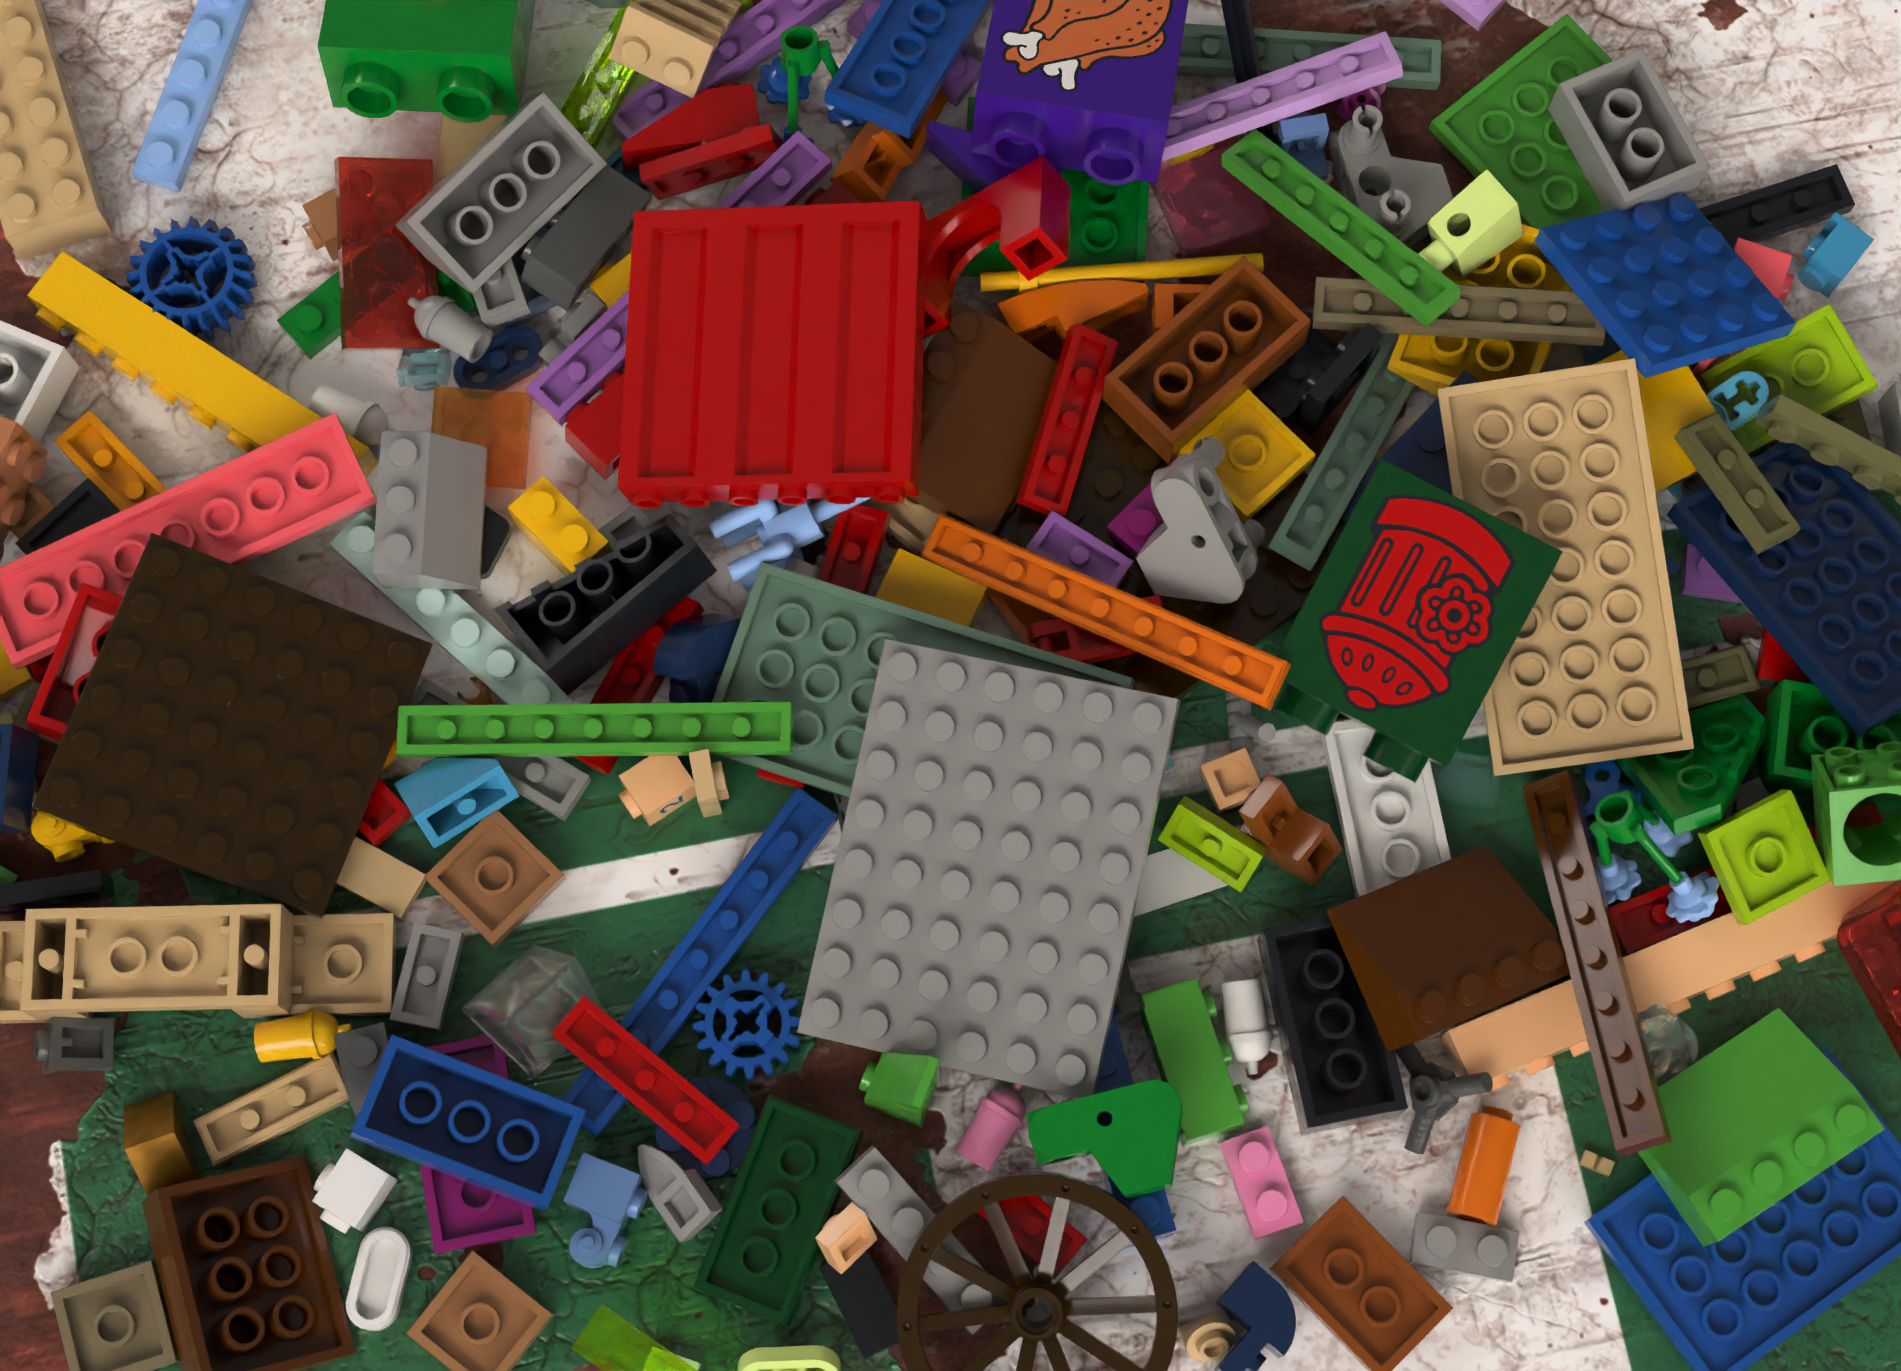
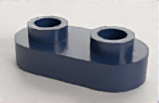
M513 326L493 336L488 349L478 361L470 363L459 356L453 368L454 379L459 390L471 399L483 400L535 373L543 362V359L538 355L543 348L542 341L533 329L526 326ZM518 350L529 351V355L523 360L513 358ZM484 372L488 374L484 382L475 383L472 381L476 373Z

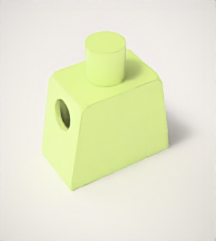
M1488 169L1485 170L1429 220L1427 225L1432 243L1419 252L1418 255L1440 272L1451 265L1459 276H1467L1523 236L1518 203Z

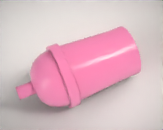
M1014 1083L1011 1089L1005 1087L995 1088L985 1097L982 1096L978 1102L980 1105L955 1151L989 1172L1018 1129H1022L1025 1124L1023 1120L1026 1114V1105L1023 1098L1019 1096L1024 1085Z

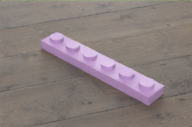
M1385 31L1171 107L1162 162L1403 76L1402 63Z

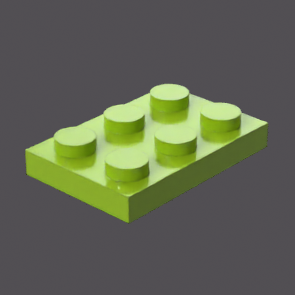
M1830 303L1798 320L1788 336L1749 347L1700 374L1708 391L1711 392L1737 373L1742 371L1758 373L1766 380L1769 387L1768 402L1782 394L1824 417L1878 388L1877 381ZM1743 383L1738 385V396L1727 405L1724 396L1715 400L1726 409L1730 421L1738 417L1732 413V408L1740 402L1746 400L1750 405L1757 402L1755 393L1759 388L1756 385L1750 388L1745 387ZM1757 416L1733 432L1750 457L1779 442L1768 434L1767 428L1755 423Z

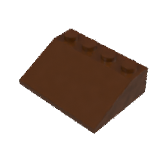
M955 300L951 307L950 325L935 333L923 353L919 496L906 498L938 515L943 513L994 535L1018 495L1058 363L997 319Z
M1485 845L1326 910L1387 1052L1420 1041L1570 974L1564 948L1553 924Z
M305 1156L157 1188L142 1202L182 1371H303L355 1354L322 1220L320 1219L319 1208L316 1203L312 1202L315 1193Z

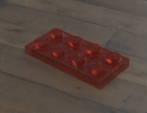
M337 157L334 163L342 350L436 351L440 349V344L433 340L428 341L421 336L414 322L415 309L408 305L411 297L422 301L429 296H438L437 267L429 262L395 226L406 213L434 188L433 159Z

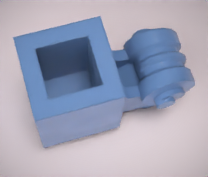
M583 1153L563 1201L571 1207L589 1213L592 1217L593 1225L592 1229L584 1228L574 1233L570 1239V1253L574 1260L585 1268L595 1269L604 1265L617 1268L628 1244V1238L621 1236L622 1231L626 1227L629 1217L634 1219L639 1217L646 1201L648 1190L641 1188L643 1178L640 1174Z

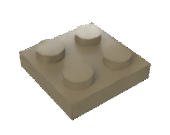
M150 1260L51 1292L69 1371H152L180 1362L155 1261Z

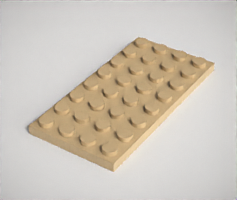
M1635 358L1437 389L1452 495L1563 551L1483 700L1494 776L1694 749Z

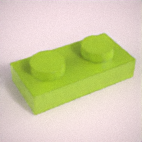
M1184 796L1179 802L1158 838V841L1239 892L1243 891L1269 849L1187 796Z

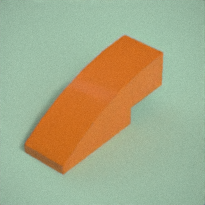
M941 89L938 91L910 139L867 122L829 180L833 184L838 180L861 203L884 202L901 169L915 162L926 142V128L929 120L937 121L949 97Z
M1085 280L1055 284L1028 291L997 303L996 319L1030 344L1055 333L1063 347L1070 326L1078 323L1099 332L1145 310L1150 291L1145 283L1121 280Z

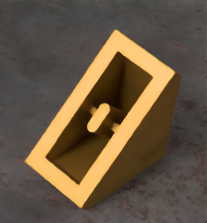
M174 1091L124 1107V1150L147 1197L157 1188L200 1179Z

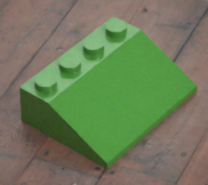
M1777 1008L1658 1087L1672 1141L1638 1151V1153L1704 1247L1719 1242L1885 1130V1128L1855 1086L1784 1012Z

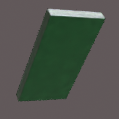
M768 1095L693 1288L790 1326L820 1249L815 1237L832 1217L842 1189L834 1180L853 1163L864 1131Z

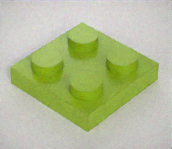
M1782 789L1698 833L1738 924L1748 925L1831 881L1792 790Z

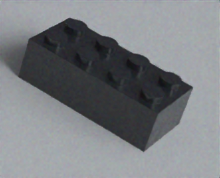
M1324 917L1263 929L1257 939L1301 1135L1400 1116L1408 1109L1395 1050L1387 1052L1330 918Z

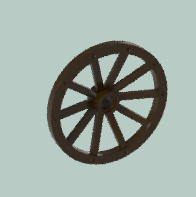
M1022 1172L990 1179L970 1188L943 1207L925 1227L909 1254L898 1290L896 1309L899 1345L908 1371H934L926 1356L920 1333L1009 1321V1324L959 1371H983L1020 1336L1023 1339L1016 1371H1032L1038 1341H1042L1054 1371H1071L1056 1335L1058 1333L1116 1371H1167L1172 1360L1178 1327V1303L1169 1264L1162 1248L1147 1225L1127 1204L1112 1193L1080 1178L1050 1172ZM1026 1195L1055 1197L1035 1279L1032 1278L998 1201ZM1071 1200L1097 1211L1120 1229L1056 1283H1052ZM983 1208L1018 1286L1015 1287L942 1247L940 1244L958 1224ZM1131 1242L1136 1247L1147 1267L1155 1295L1065 1298L1066 1295ZM930 1260L1008 1302L1001 1305L918 1315L920 1288ZM1035 1297L1045 1299L1052 1307L1050 1316L1039 1322L1028 1319L1022 1310L1026 1301ZM1156 1312L1154 1339L1144 1367L1142 1368L1069 1320L1067 1316Z

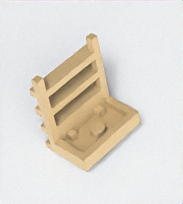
M737 0L630 1L609 59L693 98L700 89L715 49L738 14L742 3Z

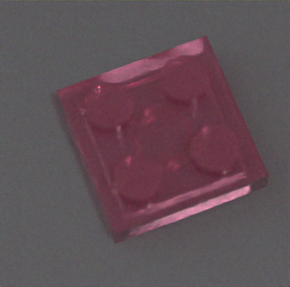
M1234 144L1161 169L1158 183L1150 182L1182 258H1196L1266 233L1271 229L1272 222L1261 197L1221 166L1222 153Z

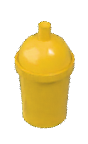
M316 1008L309 1009L303 1014L256 1023L254 1027L255 1050L262 1063L311 1057L314 1060L322 1059L323 1055L329 1054L336 1049L334 1035L351 1031L352 1025L351 1023L339 1025L337 1019L332 1014L316 1011Z

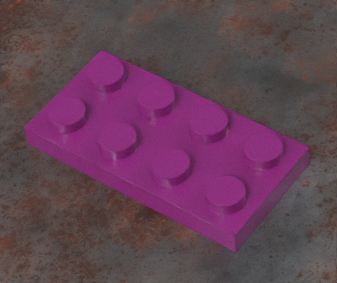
M501 1032L427 1047L511 1080L504 1035ZM420 1164L435 1254L439 1255L538 1234L533 1207Z

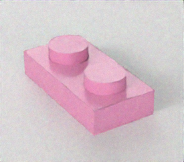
M1268 1126L1219 1143L1254 1241L1304 1222Z

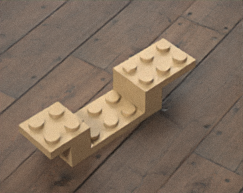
M282 904L26 909L25 921H0V1024L46 1023L52 1017L94 1018V1012L231 1009L243 1018H285L303 1014L309 1009L316 1008V1011H324L332 1014L334 1017L390 1015L395 998L397 916L394 913L325 914L322 919L311 915H293Z

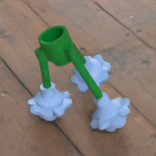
M1624 790L1621 793H1612L1600 800L1595 810L1597 821L1593 822L1589 828L1597 840L1600 856L1596 857L1608 904L1617 900L1629 899L1632 889L1641 883L1640 874L1636 873L1638 869L1636 862L1624 860L1617 854L1611 853L1608 838L1622 844H1630L1637 840L1670 878L1669 885L1673 890L1667 895L1669 904L1666 914L1671 918L1675 917L1679 923H1683L1686 920L1696 922L1701 918L1709 917L1713 913L1719 898L1717 895V889L1720 885L1718 878L1710 877L1708 872L1705 871L1689 878L1685 872H1679L1667 858L1674 857L1680 847L1690 843L1693 839L1692 833L1687 831L1675 836L1654 809L1650 811L1636 801L1629 790Z

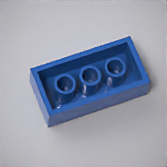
M391 1035L351 1131L350 1138L544 1211L550 1204L586 1109Z

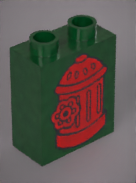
M1381 459L1276 657L1289 662L1291 667L1283 682L1286 687L1275 709L1326 736L1339 713L1374 731V734L1363 756L1414 783L1417 782L1428 760L1447 769L1563 551Z

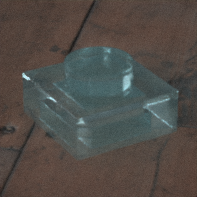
M449 349L403 350L397 368L399 387H413L419 391H429L437 389L441 385H447L452 368L451 351Z

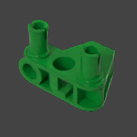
M1148 1080L1039 1108L1025 1114L1029 1140L1033 1147L1037 1166L1055 1164L1092 1154L1126 1199L1172 1188L1183 1110L1177 1091L1169 1083L1161 1080ZM1107 1112L1112 1115L1110 1125H1099L1098 1117L1101 1113Z

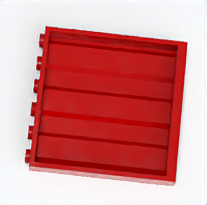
M920 201L634 211L618 489L630 503L647 509L659 508L662 506V502H680L688 507L699 508L709 506L710 501H729V503L736 506H754L758 504V500H777L785 505H802L807 502V499L826 498V501L834 504H851L856 501V498L875 497V500L879 502L899 503L904 501L905 497L919 496L928 219Z

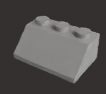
M381 431L372 574L384 588L480 590L488 467L487 447L432 432Z

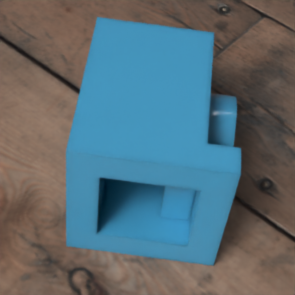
M1835 212L1822 231L1818 233L1801 256L1808 260V262L1798 273L1799 280L1808 289L1816 292L1819 291L1828 298L1862 257L1874 239Z

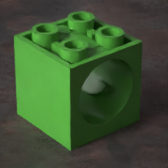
M1884 742L1879 744L1876 749L1855 750L1851 747H1833L1826 750L1825 754L1811 755L1816 847L1833 885L1842 886L1901 880V803L1889 818L1876 825L1858 827L1845 822L1852 808L1869 796L1881 793L1901 796V742Z

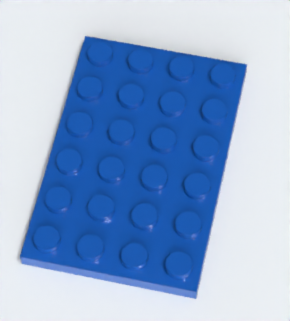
M1827 1047L1820 1051L1855 1086L1885 1130L1719 1242L1704 1247L1652 1173L1584 1221L1587 1228L1692 1371L1746 1370L1901 1255V1144Z

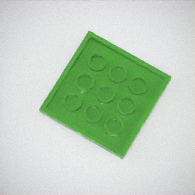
M1565 14L1432 120L1429 130L1475 178L1487 169L1518 203L1521 224L1540 230L1547 226L1605 212L1548 108L1560 83L1613 60L1568 14Z

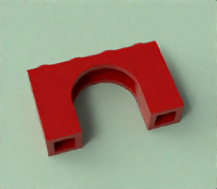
M1043 155L928 221L924 339L950 325L955 283L971 259L991 243L1000 239L999 250L1028 281L1068 260L1071 187Z

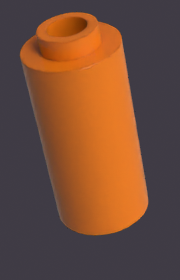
M1484 1106L1482 1113H1471L1446 1211L1448 1214L1470 1222L1497 1226L1521 1128L1520 1125L1512 1122V1113L1490 1106Z

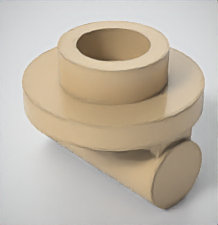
M1225 1310L1177 1327L1180 1341L1188 1355L1199 1362H1210L1222 1358L1235 1342V1332Z

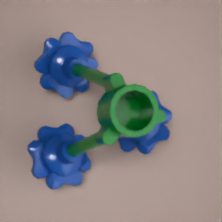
M798 25L783 31L780 40L782 58L776 57L772 60L771 65L760 67L761 79L757 84V90L760 93L766 94L769 104L780 103L788 106V125L784 127V137L781 138L784 143L798 130L802 133V127L798 125V99L805 100L809 97L808 85L812 80V73L815 72L820 61L823 60L832 78H834L839 70L831 54L830 42L828 40L819 41L817 32L808 26ZM826 104V109L829 112L828 120L831 124H841L845 129H850L852 127L864 126L868 122ZM808 138L815 145V141Z

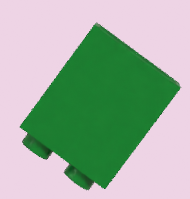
M326 0L317 47L333 107L347 108L351 112L367 118H384L390 116L396 110L441 112L450 119L465 123L480 122L487 119L490 115L509 116L522 103L536 0Z

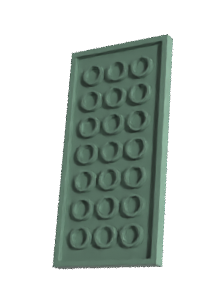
M761 562L712 703L791 702L794 706L793 755L719 756L850 798L885 639L1128 689L1133 688L1135 681L1131 677Z

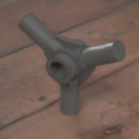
M1411 1043L1395 1049V1052L1410 1073V1096L1412 1109L1416 1112L1404 1148L1417 1154H1424L1434 1121H1439L1458 1103L1460 1097L1491 1092L1493 1081L1488 1072L1456 1077L1455 1073L1432 1062L1427 1063L1415 1044Z

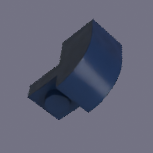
M709 613L683 619L674 624L665 633L656 650L653 674L670 677V703H712L716 692L715 673L724 670L742 618Z
M1252 1261L1216 1302L1221 1309L1225 1310L1229 1316L1247 1331L1215 1368V1371H1257L1267 1359L1260 1353L1264 1346L1277 1358H1280L1287 1353L1294 1339L1296 1316L1288 1293L1271 1275L1255 1261Z

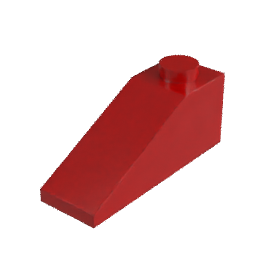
M725 82L714 88L706 89L621 143V165L623 172L638 171L640 164L652 161L660 154L681 152L696 147L704 140L725 138L740 133L748 126L760 125L752 83L740 85L736 82Z

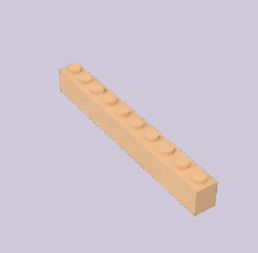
M1901 880L1834 886L1832 881L1748 925L1738 924L1733 912L1623 957L1642 1029L1646 1027L1643 1018L1657 1012H1661L1663 1019L1680 1014L1692 1008L1688 999L1705 993L1710 1001L1737 989L1733 981L1750 974L1753 982L1779 972L1781 967L1778 962L1794 955L1797 962L1801 963L1826 951L1823 943L1839 937L1842 944H1846L1870 933L1867 924L1883 918L1887 926L1901 921ZM1572 979L1452 1028L1440 1037L1457 1077L1488 1072L1493 1081L1491 1092L1509 1085L1510 1082L1507 1075L1521 1069H1525L1527 1075L1531 1076L1556 1065L1552 1056L1570 1049L1573 1057H1577L1590 1051Z

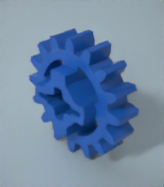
M743 970L741 982L734 983L732 978L725 974L723 975L725 988L718 991L716 988L708 986L706 991L712 1001L709 1005L697 1003L695 1007L697 1012L705 1017V1021L694 1023L693 1030L698 1034H706V1038L702 1039L697 1044L700 1053L713 1050L714 1053L709 1059V1065L715 1069L723 1062L726 1063V1076L730 1079L736 1075L738 1069L744 1070L748 1081L754 1080L755 1069L762 1068L768 1077L773 1076L771 1064L777 1059L785 1065L790 1062L787 1053L784 1051L786 1046L799 1048L800 1040L791 1034V1030L798 1029L800 1018L790 1016V1013L799 1007L796 998L785 1001L782 999L787 991V986L783 982L776 985L773 989L770 988L769 973L764 972L758 982H754L749 971ZM747 993L759 995L754 1001L738 1002L733 998ZM777 1009L782 1020L778 1039L769 1030V1020L775 1015L774 1012ZM718 1012L726 1019L727 1028L719 1042L715 1036V1020ZM743 1016L745 1019L751 1020L754 1016H757L758 1032L753 1035L751 1032L745 1031L739 1035L741 1029L737 1022L738 1019ZM743 1049H759L763 1053L752 1058L737 1057Z

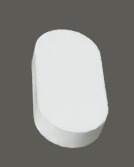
M391 1227L374 1229L361 1242L346 1299L347 1314L350 1320L359 1328L368 1331L385 1329L394 1322L399 1314L412 1262L413 1249L408 1237L397 1229Z

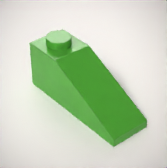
M882 1052L878 1064L869 1061L859 1086V1090L866 1092L864 1098L865 1106L921 1128L939 1082L940 1060L925 1055Z

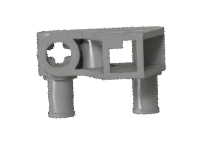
M1365 105L1364 114L1362 115L1363 110L1360 106L1354 111L1352 120L1346 122L1340 130L1330 132L1328 139L1332 164L1343 197L1411 249L1430 234L1427 223L1453 199L1443 166L1437 163L1391 157L1381 129L1383 122L1382 113L1375 106Z
M1205 437L1204 442L1202 439H1199L1190 454H1183L1177 457L1171 466L1157 469L1151 478L1152 496L1164 522L1151 534L1137 555L1136 560L1155 595L1159 594L1219 604L1232 603L1240 597L1244 591L1245 581L1251 578L1257 569L1258 556L1256 550L1264 541L1266 533L1263 526L1256 520L1246 519L1245 524L1242 520L1240 521L1215 471V468L1221 463L1225 455L1224 447L1215 438Z

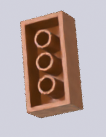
M1243 256L1104 378L1102 399L1169 464L1178 457L1179 450L1239 396L1247 389L1250 391L1255 389L1306 343L1311 319Z

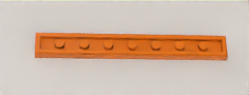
M940 513L920 556L925 560L1268 710H1271L1291 667V664L1283 659L943 513Z

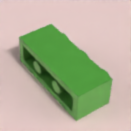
M1195 978L1139 995L1136 1005L1161 1081L1169 1083L1177 1091L1182 1102L1183 1116L1180 1130L1182 1145H1190L1240 1129L1245 1123L1243 1115L1249 1113V1107L1242 1086L1240 1084L1232 1085L1227 1067L1233 1065V1059L1226 1038L1224 1036L1216 1037L1211 1019L1217 1017V1011L1210 990L1208 988L1201 990L1198 979Z

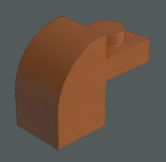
M1270 774L1265 777L1256 789L1249 793L1244 805L1238 811L1245 822L1239 830L1269 848L1265 857L1282 870L1313 887L1343 850L1329 824L1299 809L1284 782Z

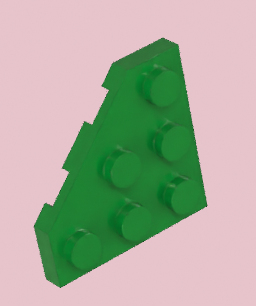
M1744 694L1689 712L1694 749L1614 760L1675 836L1722 820L1767 735L1766 719Z

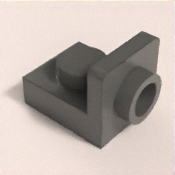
M52 1017L43 1025V1030L36 1031L34 1059L35 1061H42V1074H53L57 1070L109 1072L113 1069L114 1018Z

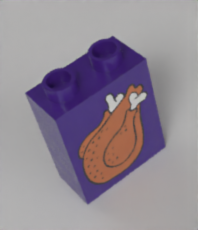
M995 0L976 91L970 152L992 156L998 163L1013 169H1019L1043 155L1052 166L1086 171L1093 179L1110 185L1127 184L1134 180L1158 183L1189 0Z

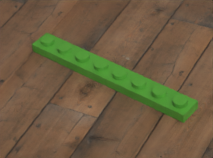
M791 702L398 706L396 754L401 758L689 755V752L708 749L710 755H793L794 706Z

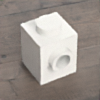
M346 1148L336 1165L328 1164L319 1175L314 1185V1190L318 1193L312 1202L325 1209L320 1219L346 1234L350 1226L365 1232L398 1180Z

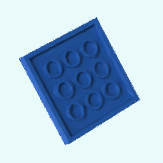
M1686 193L1674 195L1673 197L1649 204H1640L1637 207L1623 211L1616 208L1540 229L1534 241L1629 359L1635 358L1636 368L1645 378L1788 336L1796 324L1779 300L1771 294L1753 273L1752 269L1741 259L1724 239L1723 235L1717 231Z

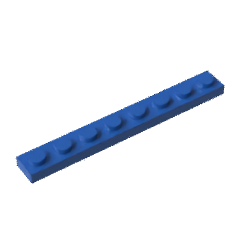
M798 787L619 1025L660 1058L696 1010L697 1003H701L708 994L706 988L714 986L838 821V815ZM586 1066L561 1099L586 1109L580 1126L598 1139L627 1101L625 1097L588 1066Z

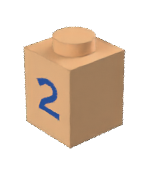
M648 756L619 775L625 789L618 794L620 800L633 819L642 815L649 827L696 797L694 781L677 756Z

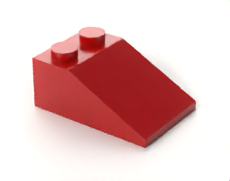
M82 582L26 719L31 732L61 742L122 602V596Z

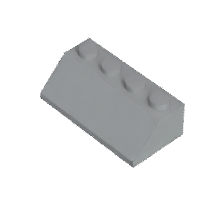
M543 92L528 97L406 213L395 226L429 262L469 293L473 294L602 170L607 163Z

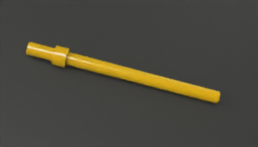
M1262 253L1055 267L1030 281L1017 269L980 273L981 292L1018 289L1019 294L1055 284L1085 280L1140 281L1222 275L1243 256L1260 272H1263L1264 263Z

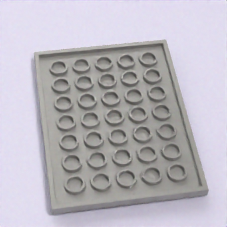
M885 639L797 1033L883 1053L932 1056L939 1059L940 1066L1071 1097L1082 1098L1095 1094L1180 700Z

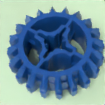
M190 216L184 228H181L178 221L171 219V231L165 234L162 230L154 227L153 234L156 240L153 243L140 240L139 247L144 255L130 256V263L135 270L126 273L127 282L130 287H133L128 291L129 294L153 309L152 313L157 311L165 316L167 320H171L196 337L198 333L203 332L206 339L213 341V329L219 326L225 332L230 333L231 325L228 320L231 317L244 320L245 313L240 305L254 304V296L249 289L257 287V278L254 273H251L255 270L256 265L253 258L247 255L248 248L243 240H235L236 237L233 231L227 228V226L219 230L216 222L210 218L201 227L198 220ZM202 252L201 254L195 256L187 255L190 253ZM170 265V271L168 275H166L162 280H160L163 272ZM183 270H187L192 278L197 277V282L202 290H197L193 283H187L188 279ZM225 273H227L226 279H225V282H224L222 288H221L220 291L214 296V289H215V287H216L222 280H224V278H223L222 275H224ZM188 304L198 305L193 308H182Z

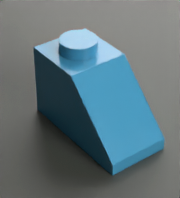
M435 758L394 783L412 816L434 849L519 797V794L497 759Z

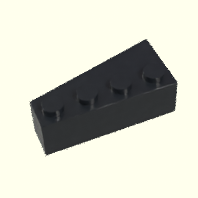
M671 514L615 543V550L595 560L589 557L574 565L575 572L553 584L546 580L530 589L532 595L514 605L507 601L494 608L495 612L544 672L567 696L717 571L698 544Z

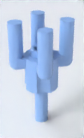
M871 497L856 498V501L851 504H834L824 499L811 505L809 499H807V502L802 505L779 504L777 506L774 500H758L757 505L738 506L709 520L708 524L715 538L721 537L727 548L758 534L763 547L727 564L733 580L737 581L740 579L744 589L747 591L754 585L761 562L784 569L790 558L803 560L804 556L800 548L825 537L820 522L871 499Z

